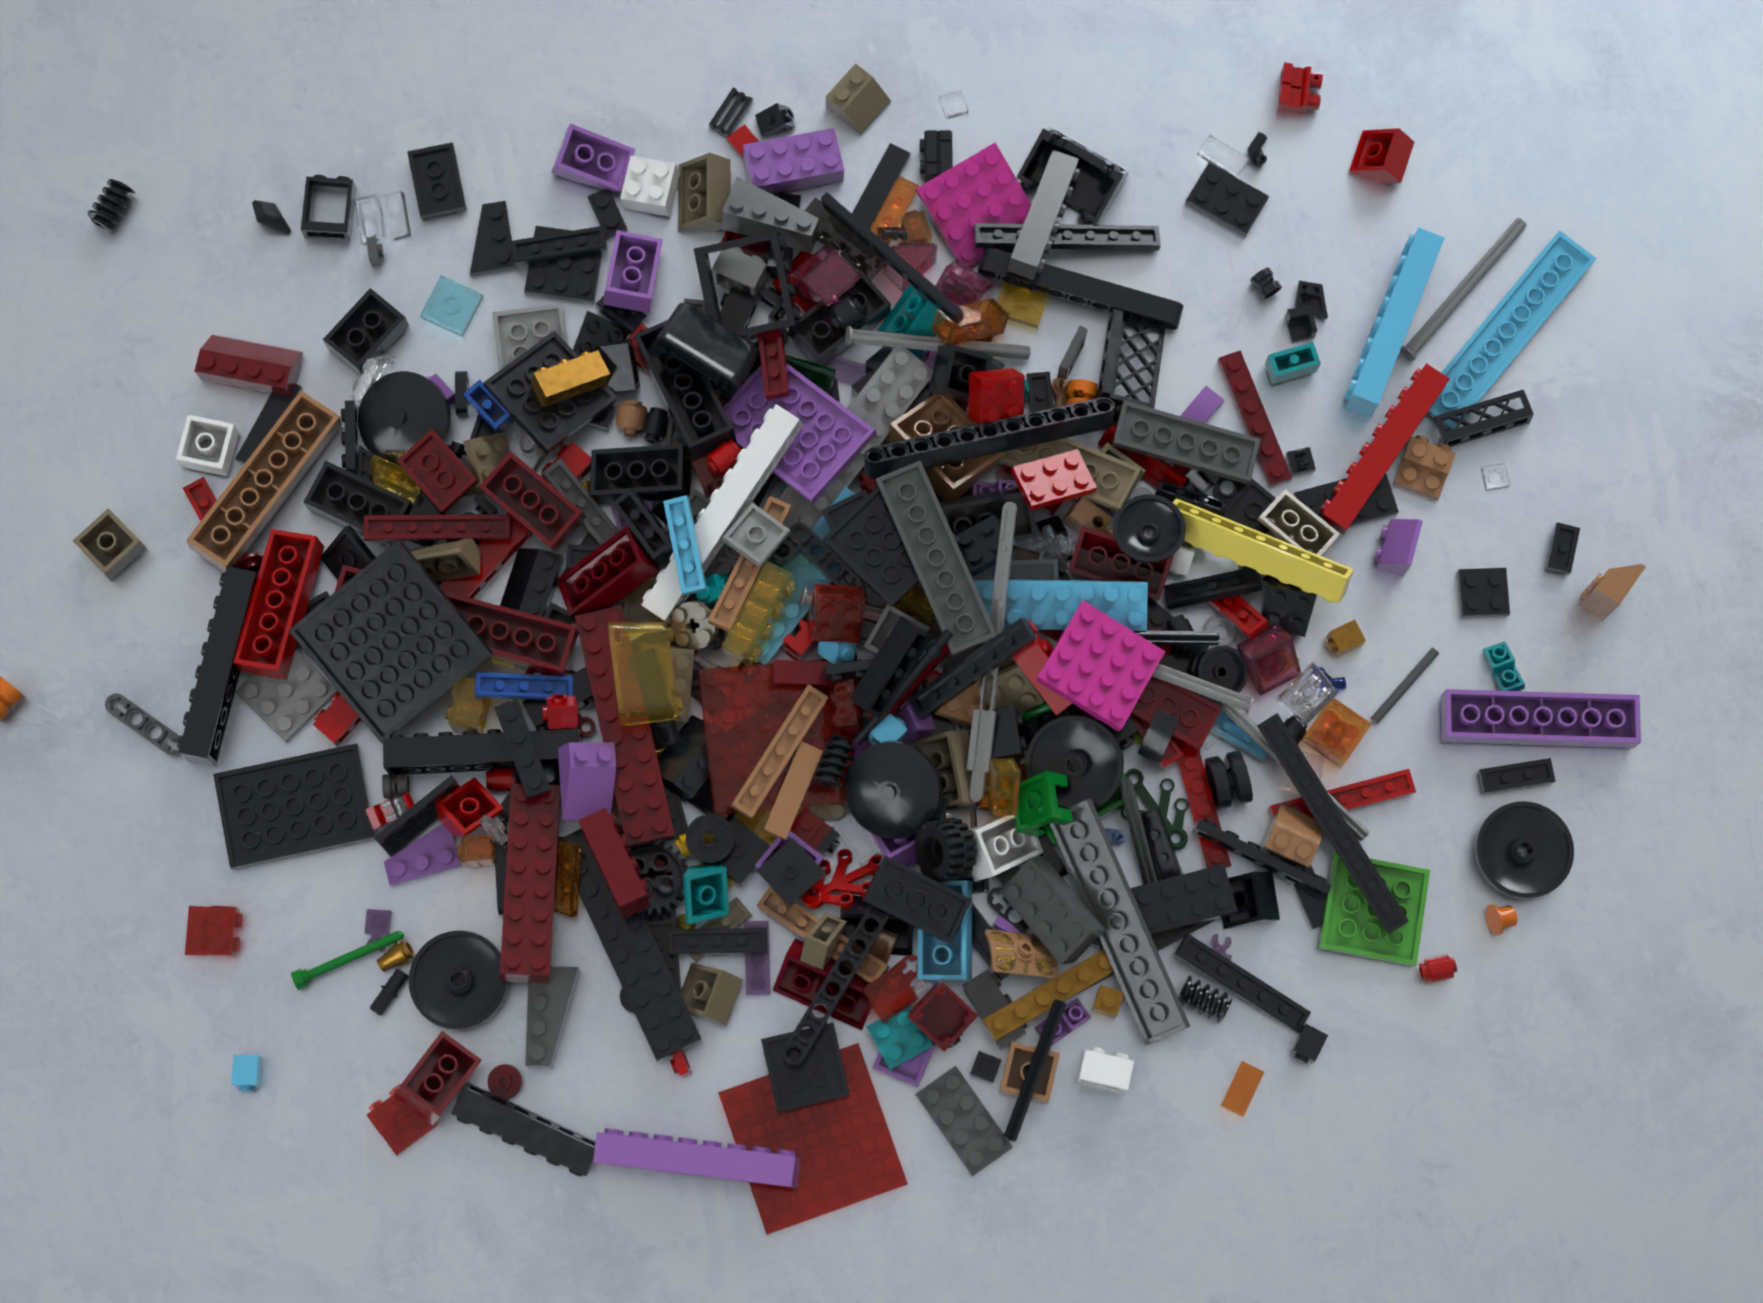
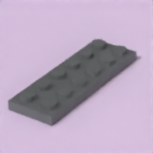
M1124 400L1112 446L1249 485L1260 439Z

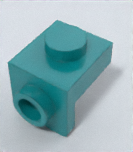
M713 574L706 578L707 590L696 593L698 601L706 603L704 605L707 607L717 603L730 577L729 574Z

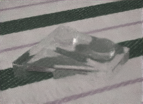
M390 354L369 358L363 365L362 370L364 372L361 378L357 379L352 387L354 392L351 399L360 403L369 387L384 376L381 373L385 365H393L396 358Z

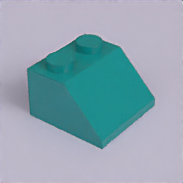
M709 863L690 866L683 875L686 924L729 915L727 867Z

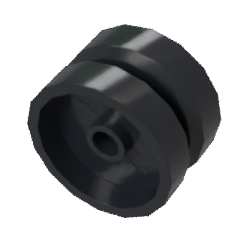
M1227 645L1202 648L1190 659L1188 666L1189 675L1238 693L1246 685L1249 676L1248 664L1244 656L1237 649Z
M1239 750L1227 753L1224 762L1218 756L1205 759V772L1214 804L1218 810L1230 808L1233 798L1239 805L1253 801L1250 776Z

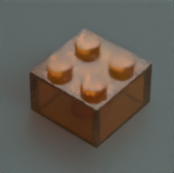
M1331 697L1301 741L1341 768L1372 724L1334 697Z

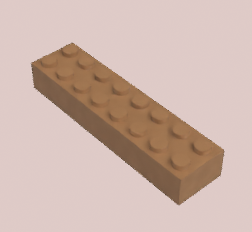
M300 391L186 541L189 549L226 572L227 566L233 567L243 557L342 426L340 416L303 391Z

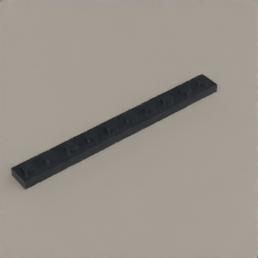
M1278 713L1257 725L1386 932L1390 934L1408 923L1409 920Z

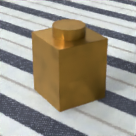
M1353 620L1330 631L1326 636L1327 640L1325 642L1328 650L1331 653H1335L1338 658L1363 646L1366 639L1357 622Z
M1100 985L1091 1011L1115 1019L1124 993Z

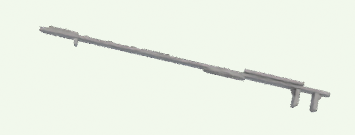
M1006 502L1004 504L1001 518L990 619L997 635L1003 631L1012 548L1013 542H1015L1014 531L1017 506L1013 502ZM999 667L983 677L980 690L979 710L973 709L966 770L972 771L969 796L974 802H980L983 799L984 791L992 792V787L985 786L986 772H994L995 768L990 767L996 719V711L994 710ZM992 674L994 680L991 706L986 711L984 706L988 676Z

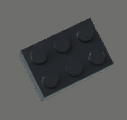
M370 288L323 338L327 349L363 377L409 327V324L403 314Z

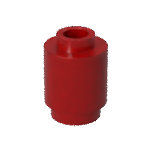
M729 440L727 443L724 441L706 456L708 459L706 464L714 474L718 472L722 475L738 462L737 456L741 450L732 440Z
M516 767L493 768L492 771H486L487 790L511 792V783H514L512 774Z
M1448 954L1424 959V962L1419 963V971L1423 982L1429 981L1434 983L1454 978V973L1457 972V965L1454 958H1450Z

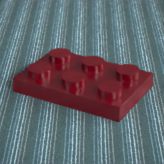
M433 429L426 433L397 460L444 514L480 482Z

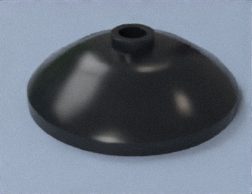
M1146 494L1131 498L1123 504L1121 510H1118L1113 522V535L1119 549L1129 558L1141 563H1159L1169 559L1182 546L1186 533L1185 520L1179 508L1170 500L1158 495ZM1149 532L1153 536L1151 538H1147L1144 534Z

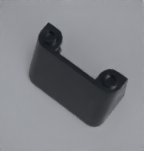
M1050 127L1043 128L1016 178L1021 180L1020 184L1029 190H1033V188L1038 189L1052 150L1078 158L1077 168L1080 169L1077 181L1071 182L1070 186L1074 188L1070 199H1065L1064 203L1078 210L1081 214L1080 219L1090 225L1093 222L1099 223L1129 172L1061 132Z
M689 302L677 305L648 351L657 358L661 354H668L667 359L671 360L674 356L714 382L713 388L716 389L718 386L721 389L719 397L730 403L759 356L756 344L739 337L698 311Z

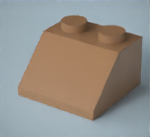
M1280 803L1261 848L1278 854L1282 858L1303 868H1308L1320 845L1323 830L1316 819Z

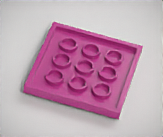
M996 142L915 189L962 271L980 261L983 249H985L975 248L974 223L1024 224L1031 207L1029 199Z
M1082 600L1036 681L1120 732L1165 651Z

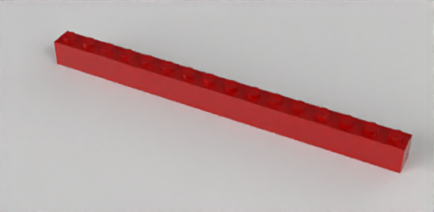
M571 442L568 446L564 445L559 450L556 460L553 463L549 462L546 464L541 473L561 458L578 481L581 482L591 471V457L574 442ZM510 515V540L477 541V546L481 549L480 575L444 581L439 587L442 591L474 599L513 557L518 548H521L533 534ZM337 692L331 699L332 704L326 710L322 709L316 715L313 725L335 746L339 747L362 722V719L343 696Z

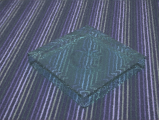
M441 275L420 317L463 337L484 296L480 292Z

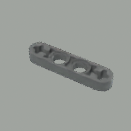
M114 693L107 697L105 708L112 716L173 758L182 756L178 753L179 749L170 751L171 746L164 742L167 737L176 743L179 738L178 734L123 695ZM121 700L120 704L127 709L126 713L124 714L118 708L114 709L112 703ZM136 712L141 713L143 716L141 723L132 725L130 723L131 715ZM154 726H159L162 730L161 735L156 739L150 738V729Z

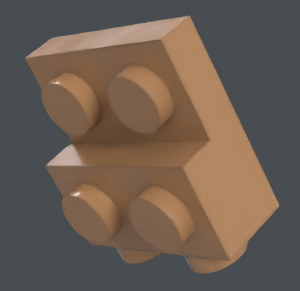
M1416 435L1415 438L1411 437L1407 443L1393 484L1438 501L1456 453L1451 451L1452 448L1447 444L1439 443L1436 446L1429 443V439L1425 436Z

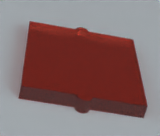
M898 965L862 988L870 1002V1008L875 1010L882 1023L887 1022L918 1000L910 985L911 981L906 979Z

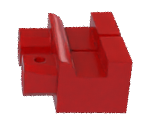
M1284 62L1280 77L1277 112L1305 114L1306 109L1318 110L1321 95L1309 93V88L1321 89L1323 74L1311 72L1312 67L1310 66L1299 68L1293 67L1292 63Z
M814 613L806 621L800 619L798 634L795 637L789 633L783 639L782 652L793 660L806 661L819 644L820 632L823 631L822 625L824 621Z

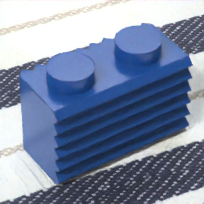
M478 380L464 393L466 402L478 412L479 416L491 426L495 433H500L514 420L511 414L486 388L481 380Z

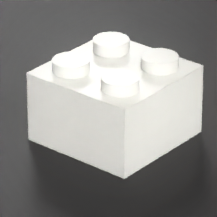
M630 156L620 197L626 210L670 217L680 176L676 163Z
M187 415L176 461L183 468L228 477L239 431L232 423Z
M1091 1047L1082 1054L1076 1083L1125 1094L1129 1088L1134 1061L1129 1060V1055L1115 1052V1055L1112 1056L1105 1054L1104 1049Z

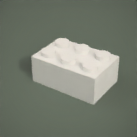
M1014 810L970 829L973 833V839L976 840L975 848L977 850V856H975L976 865L973 866V871L971 872L975 882L998 875L1043 853L1038 837L1017 832Z

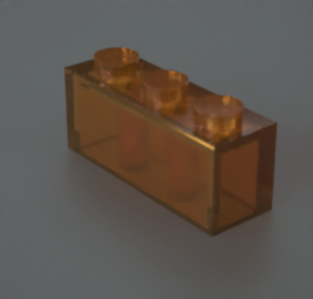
M992 298L959 306L962 309L964 318L959 324H955L943 312L938 310L931 329L945 345H956L1003 334L1009 314Z

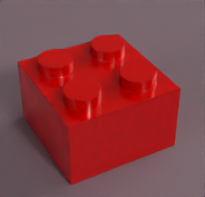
M1014 368L970 372L968 419L976 424L1023 415L1025 375Z

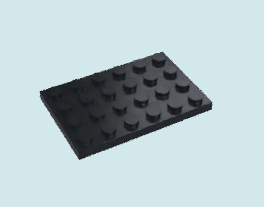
M357 743L213 774L231 869L375 839V831L365 810L370 808Z

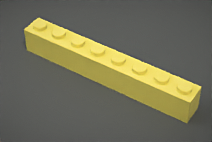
M1176 498L1173 501L1185 520L1186 533L1184 541L1190 543L1191 546L1203 548L1212 552L1215 556L1233 560L1237 565L1250 567L1262 575L1275 577L1284 584H1292L1301 588L1304 592L1322 596L1329 602L1340 603L1345 596L1354 569Z

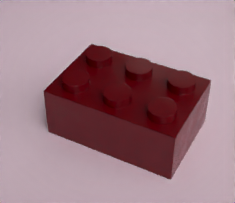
M441 1031L401 1083L393 1097L431 1125H434L482 1060Z

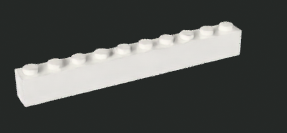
M778 405L767 411L763 419L764 423L760 429L757 428L752 433L750 444L746 449L744 448L737 456L738 462L733 469L730 468L726 472L723 484L719 489L714 490L710 497L711 502L706 509L704 508L699 512L696 518L695 531L704 573L724 545L722 537L753 502L804 426L799 418ZM674 553L671 554L670 563L666 569H662L657 575V582L654 587L647 590L642 599L644 601L642 606L669 625L671 624L672 612L685 603L690 594L682 595Z

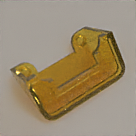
M608 622L621 726L679 719L678 711H683L682 697L676 696L669 642L674 641L673 628L667 627V622Z

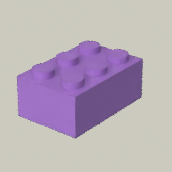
M616 231L603 305L650 313L663 239Z

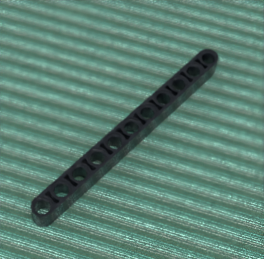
M1097 398L1000 419L994 422L981 423L871 447L864 453V472L868 478L876 479L920 460L924 469L1105 430L1113 425L1115 405L1109 398Z

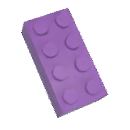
M834 128L743 145V160L749 183L772 195L843 181L845 170Z

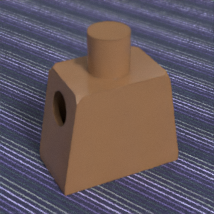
M1084 496L1072 504L1062 519V523L1078 534H1080L1083 525L1113 535V529L1108 526L1112 518Z

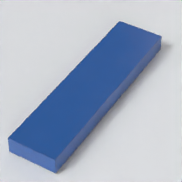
M475 672L474 698L546 701V697H552L555 694L573 696V676Z

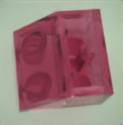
M826 246L820 248L790 275L803 297L825 306L835 303L839 296L852 288L856 281L862 277L837 250Z
M956 259L945 267L935 286L962 309L964 319L955 325L963 330L985 303L994 284Z

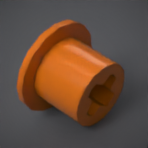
M1493 904L1487 906L1485 912L1486 922L1489 930L1494 935H1501L1504 929L1516 926L1517 914L1511 905L1499 908Z

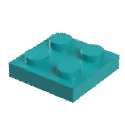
M910 1003L866 1026L890 1071L933 1047L929 1037L906 1016L912 1009Z

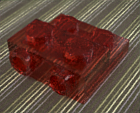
M853 679L834 682V691H831L833 706L836 705V713H833L834 727L839 728L842 736L852 735L854 738L864 726L863 709L849 699L856 688V684Z
M189 906L184 955L235 958L236 952L240 951L241 945L240 937H237L238 927H242L243 914L239 913L240 909L233 906Z
M400 1085L389 1092L391 1097L384 1102L381 1099L374 1102L368 1108L371 1112L367 1114L369 1120L379 1134L383 1136L396 1156H399L438 1127L436 1123L431 1125L393 1097Z

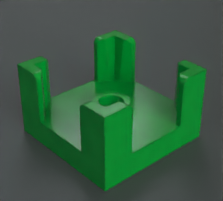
M1045 771L1011 786L1018 833L1038 837L1045 834V830L1039 828L1048 823L1067 825L1073 822L1071 810L1059 808L1057 804L1055 785L1068 787L1066 775Z

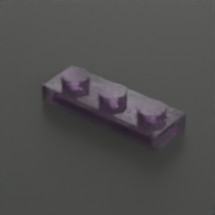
M744 921V928H767V953L745 954L746 996L771 995L769 921Z

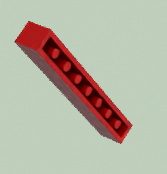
M1427 363L1422 370L1417 368L1410 378L1413 383L1409 388L1405 386L1397 397L1400 399L1396 407L1391 405L1384 416L1387 418L1385 424H1378L1372 433V436L1375 437L1372 443H1365L1359 452V455L1362 456L1359 462H1352L1346 471L1349 475L1345 482L1342 480L1338 482L1333 490L1336 495L1332 501L1327 499L1321 507L1320 511L1323 512L1321 518L1340 534H1345L1450 380V378Z

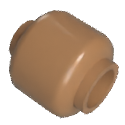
M623 400V404L617 406L616 426L624 429L623 434L637 435L638 430H642L644 427L647 408L642 406V402Z

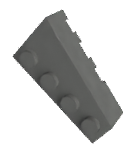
M737 177L722 210V229L749 237L779 231L781 236L784 235L787 247L812 253L819 234V218Z
M551 967L550 983L528 982L525 1066L527 1068L553 1069L570 1004L574 996L575 986L581 971L579 967Z

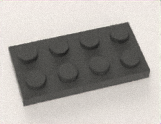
M956 1066L915 1094L971 1176H974L1013 1148L1010 1142L1004 1138L1003 1132Z

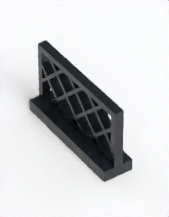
M1114 309L1107 323L1096 399L1105 397L1120 404L1125 400L1154 409L1165 326L1123 316V311ZM1124 324L1133 326L1137 333L1129 337L1124 330ZM1149 330L1158 332V339L1151 342L1145 333ZM1139 336L1147 345L1140 350L1132 341ZM1125 344H1128L1134 352L1128 357L1121 351V347ZM1148 349L1155 355V360L1150 363L1142 354ZM1136 356L1144 365L1138 370L1130 363V360ZM1123 364L1131 372V374L1124 378L1118 371V367ZM1146 369L1152 376V380L1148 383H1145L1139 373ZM1133 377L1141 385V387L1134 391L1126 382ZM1122 385L1128 394L1124 397L1115 395V387ZM1144 390L1150 397L1149 403L1140 401L1136 394Z
M452 775L449 776L374 837L390 857L406 848L439 821L435 803L460 787Z

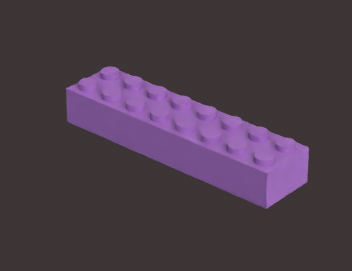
M1446 689L1441 694V742L1635 748L1641 743L1640 695Z
M605 1128L604 1133L597 1132L593 1163L798 1188L801 1158L796 1157L794 1151L777 1149V1154L770 1153L771 1149L753 1146L752 1151H747L746 1146L728 1143L727 1148L721 1147L722 1143L703 1140V1145H698L695 1139L678 1137V1142L672 1141L673 1137L654 1134L653 1139H649L646 1133L629 1131V1136H625L624 1131Z

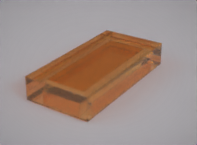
M1241 1061L1220 1106L1243 1117L1264 1071Z

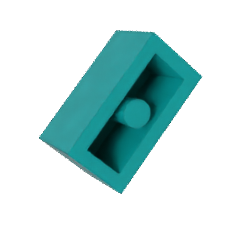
M1314 342L1269 354L1265 362L1272 385L1315 373L1321 364Z

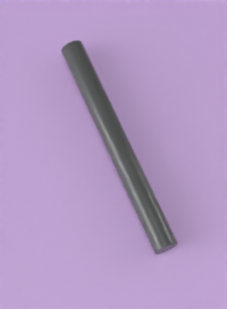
M1431 648L1373 714L1371 720L1374 723L1378 724L1439 655L1436 649Z

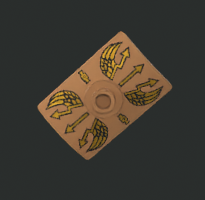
M985 930L990 947L991 970L993 972L1049 978L1058 977V961L1036 935Z

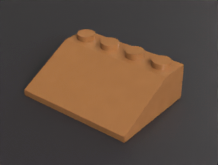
M934 394L890 423V432L886 436V440L889 443L977 424L968 419V414L953 399ZM995 453L924 470L932 488L944 500L959 498L995 466L1006 453Z

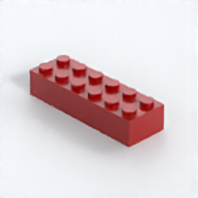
M271 529L233 660V664L242 673L287 680L298 643L288 630L305 617L324 550V545L317 536Z

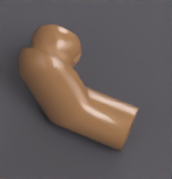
M1058 377L1051 383L1052 392L1055 397L1054 408L1064 406L1065 401L1068 399L1066 396L1067 382L1063 377Z

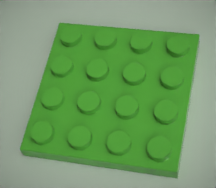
M1334 852L1328 882L1332 887L1328 895H1326L1318 949L1416 966L1430 870L1370 859L1409 920L1408 923L1388 934L1337 852Z

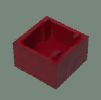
M940 979L906 1014L944 1052L978 1017Z

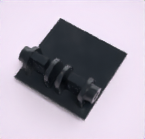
M587 311L573 350L578 356L584 352L592 353L599 350L604 342L626 340L628 333L617 324Z

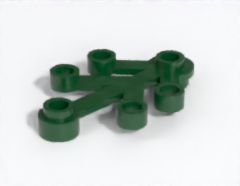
M1138 769L1128 770L1125 774L1126 778L1135 776L1138 779V782L1133 784L1134 790L1149 811L1156 808L1160 809L1170 839L1173 835L1179 836L1180 842H1172L1174 851L1182 850L1188 842V835L1182 829L1185 812L1189 807L1188 801L1184 798H1178L1174 802L1173 808L1176 814L1172 825L1167 818L1171 792L1175 787L1173 780L1165 778L1161 781L1159 785L1161 796L1158 806L1143 785V773ZM1164 782L1171 784L1170 790L1163 788ZM1183 802L1185 804V809H1178L1177 803ZM1122 807L1120 816L1123 820L1128 821L1127 817L1123 814L1125 808Z

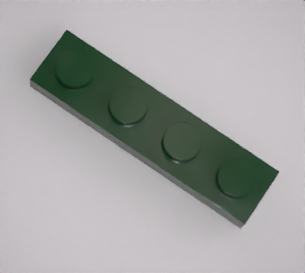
M757 346L759 356L750 369L754 372L761 366L759 346ZM786 355L787 364L827 394L832 392L836 369Z

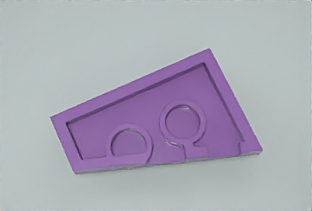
M443 824L384 861L390 886L462 867L454 835Z

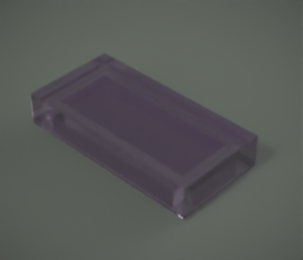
M839 356L834 357L824 365L836 369L835 379L837 378L838 382L851 386L864 376L866 369L865 364Z

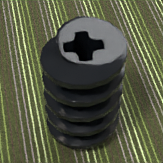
M108 179L107 185L109 187H103L102 192L104 195H98L97 197L100 203L94 202L92 205L94 210H89L87 213L95 225L109 233L112 230L108 227V224H117L112 217L122 216L117 209L127 208L122 201L130 202L132 200L127 193L135 194L134 190L129 186L114 179Z
M830 734L828 736L830 741L825 744L827 750H824L821 754L824 759L819 760L818 765L820 768H816L814 772L816 777H813L812 781L827 788H841L842 784L837 779H845L846 775L840 771L841 769H849V766L844 761H852L853 758L847 753L856 752V749L851 746V742L847 738L838 734Z
M1189 975L1178 998H1181L1182 1007L1187 1002H1190V1011H1193L1198 1006L1199 1015H1202L1207 1010L1208 1019L1217 1015V1023L1219 1024L1224 1019L1232 999L1227 1001L1228 993L1226 992L1218 997L1219 989L1217 988L1209 993V984H1206L1201 989L1200 980H1197L1192 985V976Z

